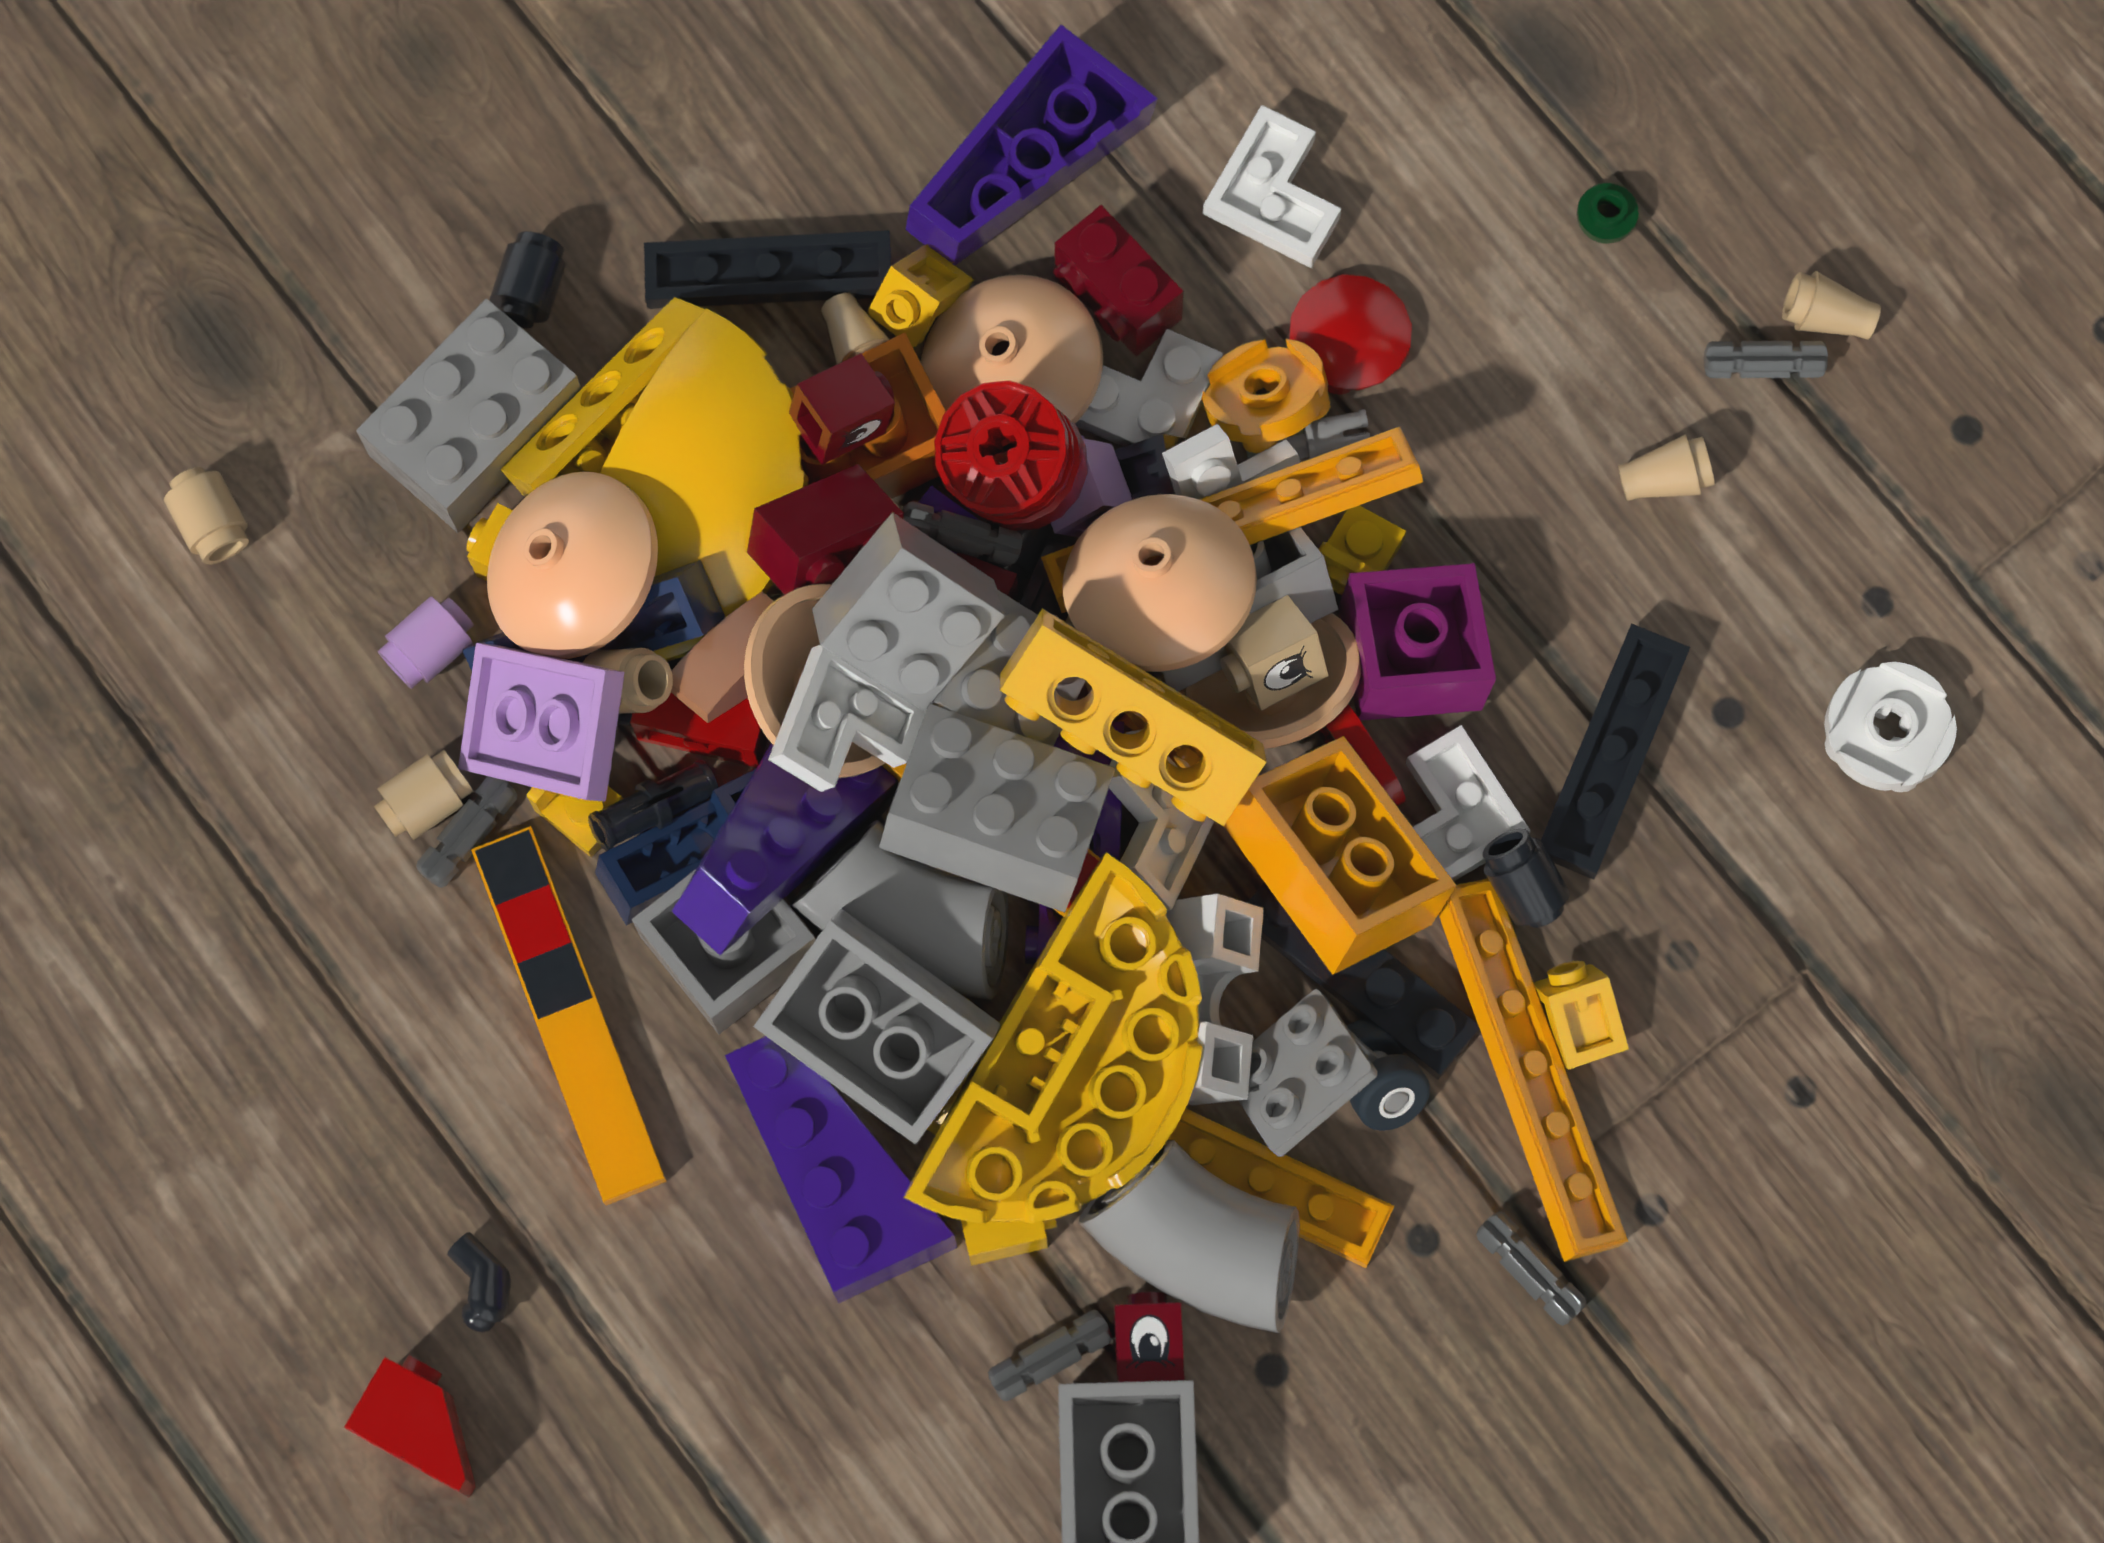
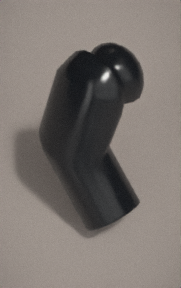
M467 1232L452 1245L447 1252V1256L470 1277L468 1303L462 1308L461 1316L463 1321L471 1330L483 1333L490 1331L495 1323L501 1322L509 1309L511 1277L508 1269L471 1232Z

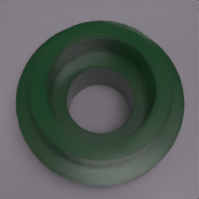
M1613 183L1597 184L1585 191L1579 200L1576 211L1577 222L1583 233L1593 241L1603 244L1619 242L1628 237L1633 232L1639 216L1638 204L1632 193L1626 188ZM1602 204H1609L1616 207L1619 214L1612 218L1604 217L1599 213L1598 207Z

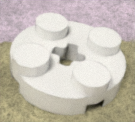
M1881 663L1879 667L1867 668L1863 671L1859 670L1849 675L1838 687L1827 707L1825 715V750L1830 759L1838 763L1839 767L1858 783L1877 790L1908 792L1915 788L1917 784L1932 777L1949 756L1957 732L1955 715L1952 718L1951 709L1945 700L1947 694L1941 684L1930 674L1906 663ZM1890 712L1896 713L1901 717L1899 727L1907 732L1906 737L1903 739L1893 737L1890 741L1882 738L1879 735L1880 729L1873 724L1874 716L1879 719H1885Z

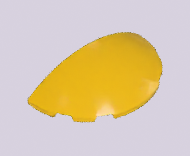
M706 308L673 347L640 395L620 430L600 474L612 477L628 486L642 499L648 508L655 525L658 541L655 576L701 560L725 617H727L760 592L766 594L774 583L747 553L754 508L807 486L808 476L801 469L799 435L801 433L789 414L793 399L791 389L780 382L774 369L765 358L768 355L767 352L749 334L731 321ZM705 635L653 652L664 658L667 662L684 657Z
M1104 853L999 1022L1001 1025L997 1033L977 1060L904 1195V1198L925 1209L951 1218L986 1224L989 1221L1036 1223L1056 1219L1082 1209L1084 1204L1102 1196L1113 1188L1117 1189L1128 1183L1161 1150L1176 1128L1189 1102L1197 1079L1202 1054V1045L1197 1042L1199 1033L1198 1005L1202 1000L1198 975L1190 951L1181 945L1173 926L1166 917L1167 909L1145 882L1108 853Z

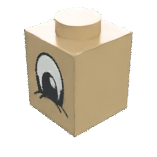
M1288 595L1249 614L1237 634L1225 645L1227 655L1220 658L1222 670L1236 693L1246 690L1261 711L1329 676L1317 631Z

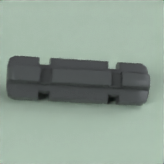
M1711 341L1707 343L1704 351V370L1709 378H1731V372H1739L1740 378H1790V372H1798L1799 378H1820L1824 376L1828 365L1827 347L1822 341H1800V347H1793L1791 341H1741V347H1734L1732 341Z
M915 501L905 504L902 509L904 512L903 520L948 550L975 558L984 554L987 561L1003 566H1010L1018 560L1023 540L1022 535L1018 531L1001 526L998 529L994 528L992 530L990 523L946 510L934 513L932 506Z
M489 776L485 778L475 791L478 794L476 800L468 799L436 838L440 841V844L436 848L430 846L417 861L416 868L424 878L440 888L447 886L459 871L456 864L460 860L466 862L472 855L471 849L478 847L497 824L495 821L496 815L499 813L504 816L517 800L515 789L507 781Z
M1498 1211L1479 1227L1476 1233L1477 1239L1492 1255L1497 1251L1502 1256L1500 1263L1535 1300L1541 1298L1546 1303L1543 1309L1557 1324L1562 1326L1568 1324L1584 1309L1587 1303L1585 1297L1571 1282L1565 1285L1560 1280L1563 1274L1527 1236L1521 1239L1516 1233L1519 1227L1504 1212Z
M1092 1310L1074 1320V1327L1067 1330L1063 1326L1018 1352L1020 1358L1012 1362L1009 1357L991 1367L988 1371V1377L999 1398L1003 1401H1010L1027 1391L1026 1385L1034 1381L1035 1385H1038L1082 1359L1081 1353L1088 1350L1092 1354L1108 1345L1112 1340V1333L1103 1316L1097 1310Z

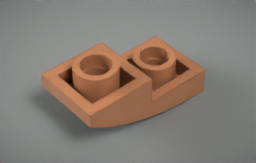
M763 592L745 602L717 624L672 670L673 685L671 693L707 723L748 698L744 677V660L748 639L758 618L774 602Z

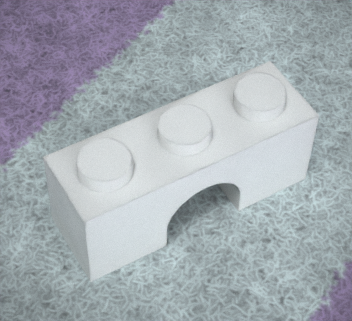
M1221 894L1176 900L1172 910H1168L1166 914L1181 945L1190 951L1198 975L1202 1000L1198 1005L1199 1033L1197 1042L1202 1045V1054L1197 1079L1188 1102L1190 1105L1248 1100L1253 1035L1221 1026L1219 1003L1224 989L1233 978L1244 973L1258 972L1264 908Z

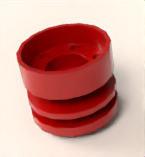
M1010 380L982 383L961 394L943 414L934 439L935 465L946 489L963 505L989 523L1015 531L1040 529L1061 518L1079 498L1088 473L1087 449L1076 424L1037 390ZM1008 439L1017 447L1007 451L1008 462L1002 464L993 455L1002 452L1003 446L1001 441Z

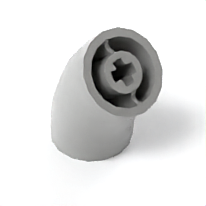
M879 820L870 823L841 848L810 879L789 905L819 933L822 932L831 918L842 908L964 997L992 1000L998 992L1003 976L1008 943L1009 911L1007 892L879 848L885 828Z
M1167 1140L1147 1166L1128 1183L1120 1188H1113L1092 1200L1080 1215L1078 1223L1108 1253L1135 1275L1165 1294L1204 1313L1239 1325L1279 1333L1283 1328L1293 1290L1299 1245V1211L1296 1207L1271 1202L1229 1185L1191 1158L1175 1140Z

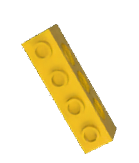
M674 297L500 469L524 497L542 484L562 475L576 472L600 473L620 430L640 395L673 347L705 309Z
M1044 609L1040 611L1000 673V691L1007 695L1004 700L1014 711L1033 721H1037L1040 716H1043L1062 728L1060 735L1070 745L1089 755H1093L1096 749L1118 762L1116 769L1126 779L1142 788H1149L1152 783L1173 795L1171 799L1172 804L1182 813L1196 821L1204 822L1206 817H1209L1224 826L1267 762L1263 743ZM1068 677H1080L1086 680L1092 687L1086 697L1077 701L1062 698L1055 688L1063 679ZM1125 711L1138 712L1147 719L1145 727L1135 734L1120 733L1114 729L1111 723L1118 714ZM1181 745L1194 746L1203 754L1195 765L1188 768L1172 765L1167 760V756L1174 748Z

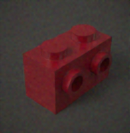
M1102 205L1098 206L1054 242V274L1061 286L1065 287L1077 298L1080 297L1094 312L1095 318L1104 332L1116 342L1121 340L1136 357L1163 336L1167 329L1170 330L1182 320L1184 291Z
M856 464L754 508L747 553L784 595L808 585H832L893 512L903 519L904 512L859 464Z

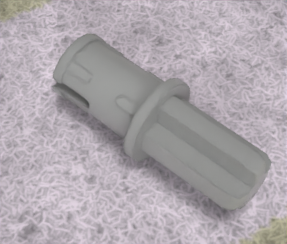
M1362 409L1358 412L1320 418L1310 423L1298 433L1285 439L1296 450L1299 459H1311L1369 438L1370 433L1368 432L1343 435L1345 430L1369 427L1366 411ZM1246 450L1248 459L1259 454Z

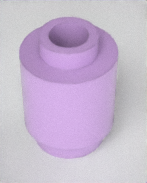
M430 596L385 636L388 642L378 650V653L394 673L412 689L422 679L429 683L463 652L464 648L473 643L466 632L474 625L462 609L449 597L440 604Z

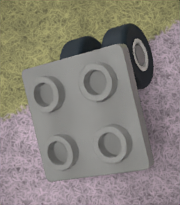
M1315 989L1252 1042L1248 1100L1238 1101L1268 1148L1278 1157H1281L1349 1100L1361 1121L1369 1128L1379 1131L1399 1128L1409 1123L1423 1110L1430 1095V1083L1419 1065L1412 1058L1402 1055V1049L1387 1032L1367 1018L1357 1020L1346 1026L1328 998L1320 990Z

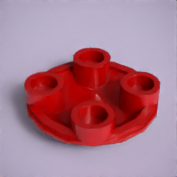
M1342 274L1318 282L1301 296L1291 315L1289 340L1302 342L1318 354L1327 377L1328 392L1343 395L1351 390H1361L1381 384L1400 369L1410 353L1412 323L1405 304L1389 286L1368 276Z

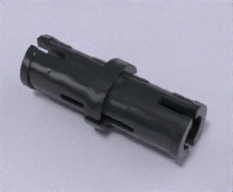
M699 759L693 762L691 766L656 783L648 779L635 786L634 794L600 811L590 813L588 815V823L591 832L598 844L608 851L616 844L651 827L657 826L661 830L671 825L673 816L708 798L711 799L712 792L718 788V784L710 767L703 760Z

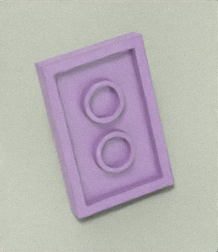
M476 643L458 769L579 799L606 801L625 672L557 657L539 655L500 645Z

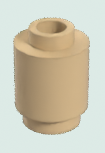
M195 467L180 473L171 480V490L165 495L164 502L192 554H199L204 564H215L236 555L248 545L249 540L244 532L248 526L220 472H205L203 467Z
M649 649L597 650L589 654L583 661L585 664L625 672L619 713L650 712L662 704L671 693L673 685L671 668L664 658Z
M443 750L433 758H430L428 754L424 755L378 787L377 790L384 799L377 803L374 808L395 837L407 831L411 838L415 840L464 806L461 800L472 793L473 789L446 751Z

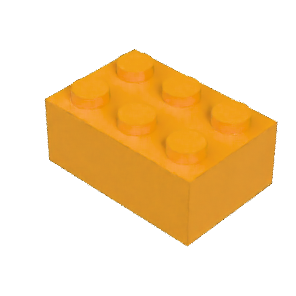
M1344 736L1257 776L1224 825L1229 835L1332 975L1431 926L1457 886Z

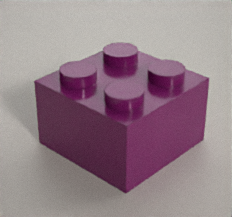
M1475 563L1350 573L1338 607L1340 619L1353 633L1359 650L1361 676L1354 693L1356 713L1360 721L1481 711L1496 681Z

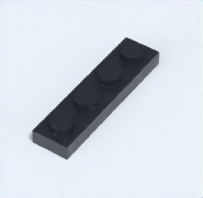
M890 230L644 242L645 302L648 309L664 308L674 297L698 307L829 300L841 293H851L856 299L875 298L892 266Z
M1631 623L1541 838L1554 864L1593 880L1595 879L1691 647Z
M1265 882L1247 902L1264 908L1261 938L1361 1019L1367 1018L1387 1032L1407 1056L1412 1058L1437 1080L1442 1077L1479 1032L1478 1023L1385 949L1332 975Z

